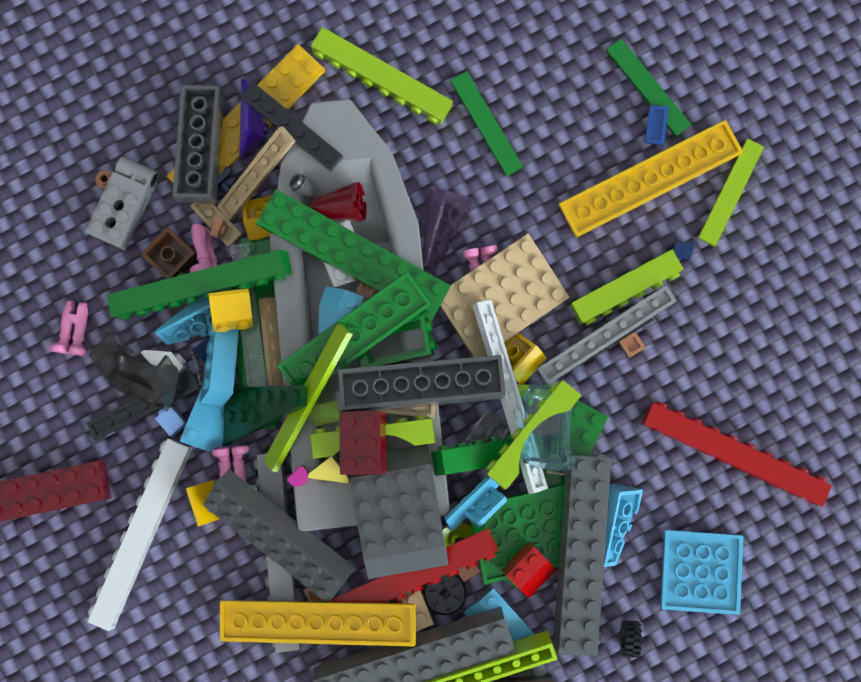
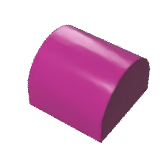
M300 465L287 478V481L296 487L303 486L310 479L308 478L309 470L304 465Z

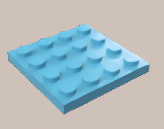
M664 530L660 609L740 615L743 535Z

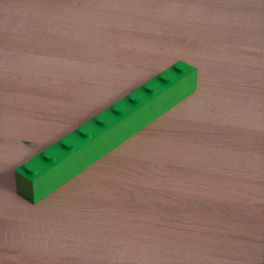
M276 250L107 294L110 317L119 318V321L129 320L132 315L144 316L147 315L148 311L160 312L167 306L169 308L180 307L183 302L191 304L198 302L199 298L209 299L208 293L232 291L234 289H250V285L263 286L267 285L270 280L275 282L286 280V276L292 275L288 251Z

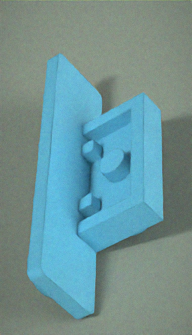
M487 476L447 514L444 520L448 528L453 531L465 518L480 528L507 501L506 497L496 490L499 485Z

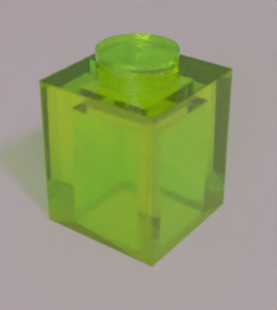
M336 400L314 405L313 411L310 412L311 421L316 423V426L340 421Z

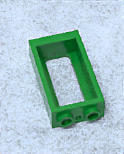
M423 314L415 316L390 334L421 329L424 341L422 348L373 358L371 349L359 356L361 367L394 365L434 356V350H437L435 339L431 337L430 331L433 330L431 319H428Z

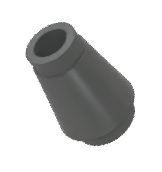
M295 174L289 182L292 191L310 200L318 196V190H316L305 175Z

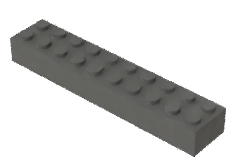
M566 453L553 647L558 655L597 656L611 472V457L606 455Z
M500 606L417 633L415 646H377L313 667V682H425L515 653L516 650L503 609Z

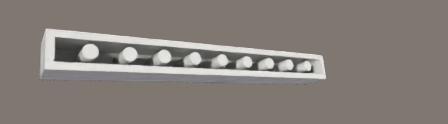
M167 439L161 444L159 450L161 452L160 457L152 465L153 473L144 483V488L146 489L143 495H140L137 499L136 506L138 507L128 520L129 528L127 532H123L120 538L122 544L119 550L117 549L112 557L114 562L104 575V579H106L104 585L100 586L96 593L98 599L95 605L93 604L88 611V616L90 617L87 622L107 631L114 629L192 451L190 446L174 439Z

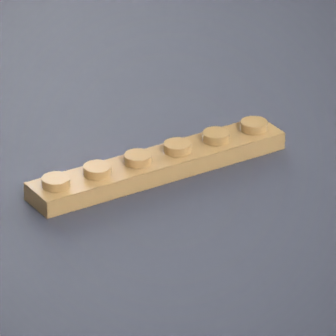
M279 127L218 204L217 207L228 220L235 218L295 143V139L284 127Z
M275 298L259 299L267 382L268 386H284L283 374L277 367V364L281 362L276 301Z

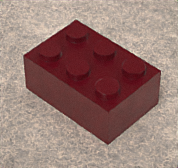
M339 412L340 475L386 474V412Z

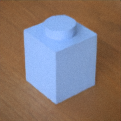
M164 406L158 411V416L155 418L169 436L178 434L187 423L174 406Z

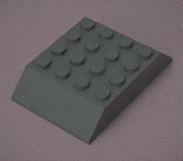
M427 444L386 451V474L350 475L363 559L368 579L449 565Z

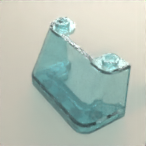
M530 384L527 390L523 391L522 400L525 402L524 419L530 412L533 414L538 409L536 407L537 403L542 397H548L551 393L548 391L551 386ZM573 408L567 412L558 413L547 418L530 433L520 455L523 463L566 474L575 466V456H570L572 449H569L570 414L573 412Z

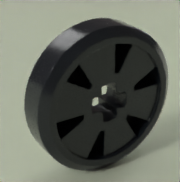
M446 574L440 577V582L431 586L429 583H426L424 586V600L433 612L439 615H451L460 610L464 605L467 595L466 587L463 580L457 574L449 578ZM442 588H447V591L451 592L450 595H447V598H443V595L439 594L440 591H443Z

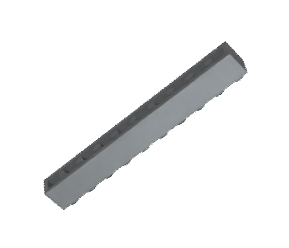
M258 454L257 459H254L255 470H258L259 478H256V488L260 490L264 497L288 514L284 464L282 463L278 472H272L263 461L267 454ZM267 555L264 556V568L268 569L265 583L266 588L270 589V596H267V601H297L295 577L272 561ZM271 643L272 648L275 647L276 653L296 651L302 647L301 643Z

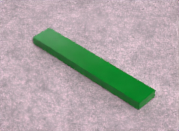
M622 38L606 50L607 54L649 106L669 107L666 127L675 138L691 126V123Z
M466 71L451 79L452 86L505 176L508 177L522 169L523 165L468 72Z

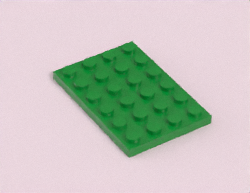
M564 484L548 487V489L533 494L527 492L506 497L507 501L480 528L470 521L473 534L489 528L499 549L494 553V558L484 561L483 558L478 560L484 585L509 579L501 570L528 542L553 567H558Z

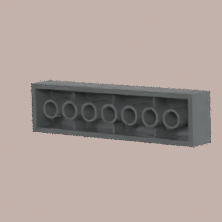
M502 355L338 370L342 412L375 411L504 399L506 396Z
M230 469L215 483L203 503V506L209 512L220 518L226 525L234 529L240 536L248 540L272 561L280 565L326 602L331 601L356 568L311 532L300 531L297 527V521Z

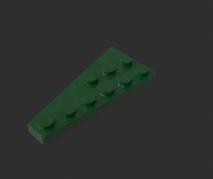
M307 386L233 387V394L224 406L223 445H231L234 441L241 440L244 436L253 434L271 425V422L278 421L283 416L306 407Z

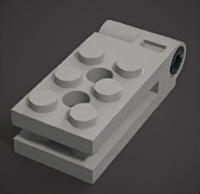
M121 157L117 162L115 172L112 173L85 233L126 251L155 190L159 172L126 157ZM124 204L123 209L119 210V207ZM116 221L115 226L111 228V224Z

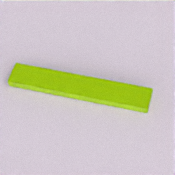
M748 138L746 139L742 147L744 153L737 157L697 239L713 247L716 246L764 146Z

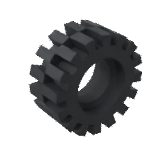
M623 620L620 629L622 657L639 658L642 650L640 621Z

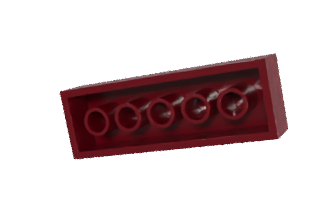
M95 461L0 481V522L112 499L105 461Z

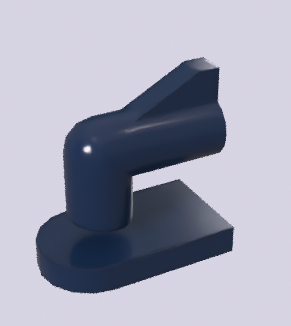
M225 166L218 178V185L232 173L227 166ZM236 178L230 185L224 182L220 189L227 194L239 178Z

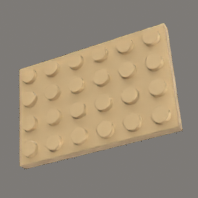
M528 233L451 284L440 308L472 357H483L487 353L472 304L488 300L492 301L503 341L505 342L570 297Z

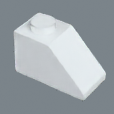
M143 350L141 352L166 382L173 381L187 369V366L184 364L186 360L179 353L176 355L173 352Z

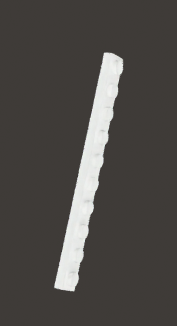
M492 301L477 302L472 304L487 356L502 355L506 396L504 399H501V403L512 436L517 428L522 429L526 424L523 422L526 418L525 410ZM530 433L522 448L519 463L528 493L533 494L548 489L535 443Z

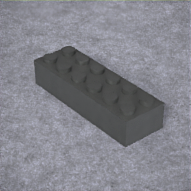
M181 85L172 195L178 203H217L224 93L220 86Z

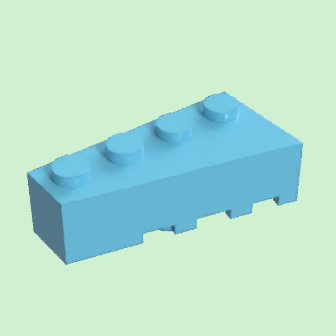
M210 324L208 330L210 341L206 348L207 359L204 366L205 372L199 404L223 407L233 394L239 329H232L223 333L213 332V325Z

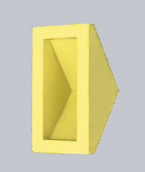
M331 456L308 474V478L350 483L348 475H340V464L334 456Z

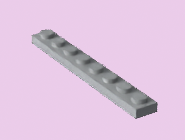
M665 285L537 368V371L545 383L549 385L677 300Z

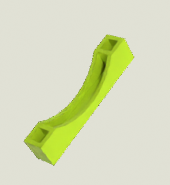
M561 380L559 383L556 381L548 390L551 392L548 397H542L537 403L536 407L538 409L534 414L530 412L523 422L526 423L522 429L517 428L512 434V442L509 445L505 443L498 452L500 454L499 458L496 461L493 459L487 465L486 469L488 471L486 475L504 490L510 486L519 474L521 451L530 433L547 418L569 411L581 397V394L564 380Z
M427 415L415 417L416 421L408 422L407 418L395 419L396 423L388 424L386 421V435L399 437L415 446L435 443L432 419H428ZM340 426L335 427V431L327 432V428L316 429L315 434H310L313 459L336 456L340 452Z

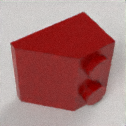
M528 542L501 571L530 598L556 569Z

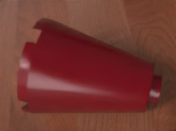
M354 182L318 196L310 203L311 209L329 219L361 222L366 220L367 204L363 202L362 197L365 196L360 182Z

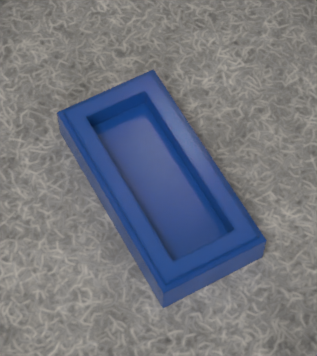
M650 105L645 144L664 145L669 107Z

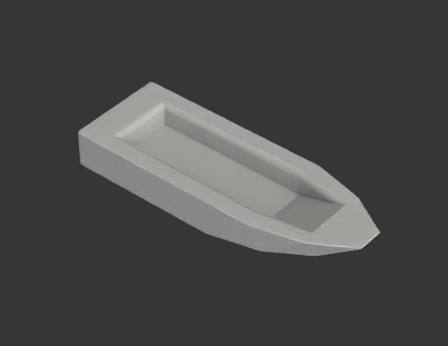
M351 99L311 103L302 122L341 153L343 158L330 172L294 143L287 151L281 163L277 190L310 208V203L313 200L292 191L289 186V182L295 174L305 175L316 190H318V196L348 184L360 182L365 196L362 197L363 202L367 204L366 220L361 222L350 221L354 232L424 271L418 220L392 151ZM331 219V220L337 222L338 224L341 223V222L346 221V220ZM270 233L271 252L276 250L288 251L292 275L286 276V280L274 281L282 361L318 335L319 304L326 286H333L323 261ZM355 281L338 288L357 294V286L361 282ZM414 329L388 335L370 348L372 357L378 358L422 348L424 346L421 329ZM433 356L399 364L433 361ZM359 357L342 369L361 368ZM338 372L329 377L290 449L292 473L300 465H304L310 473L330 458L313 459L310 434H315L316 429L327 428V432L335 431V427L340 426L339 410L335 397V392L340 391ZM283 375L284 386H292ZM436 405L435 417L428 418L432 419L435 443L427 445L440 516H446L450 511L446 475L435 476L431 454L433 451H439V446H443L439 407ZM386 414L388 424L396 423L395 419L407 418L408 422L416 421V418L413 416ZM386 435V451L415 446L399 437ZM339 452L336 456H334V458H335V459L337 460V462L340 464V452ZM310 478L303 486H293L297 527L300 531L358 525L351 482L342 483Z

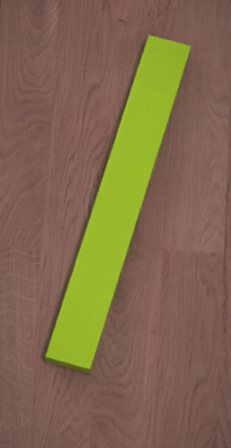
M337 323L304 386H307V406L292 414H288L263 460L272 472L279 471L353 335L344 325Z

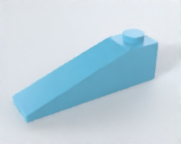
M326 286L319 304L318 335L362 304L364 296L344 289Z
M199 298L198 302L188 304L157 328L155 334L166 345L187 341L190 337L201 335V337L208 336L209 326L212 324L209 299Z
M201 388L180 442L212 452V449L222 447L224 406L217 407L199 404Z
M610 484L604 567L617 564L625 544L623 540L627 530H631L632 525L629 523L633 513L637 514L643 493L642 489L617 484Z
M493 586L464 611V614L470 617L501 606L513 641L535 635Z

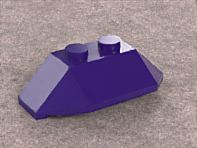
M241 79V96L251 86L245 79ZM241 98L239 155L242 159H246L265 141L266 134H269V124L266 123V118Z

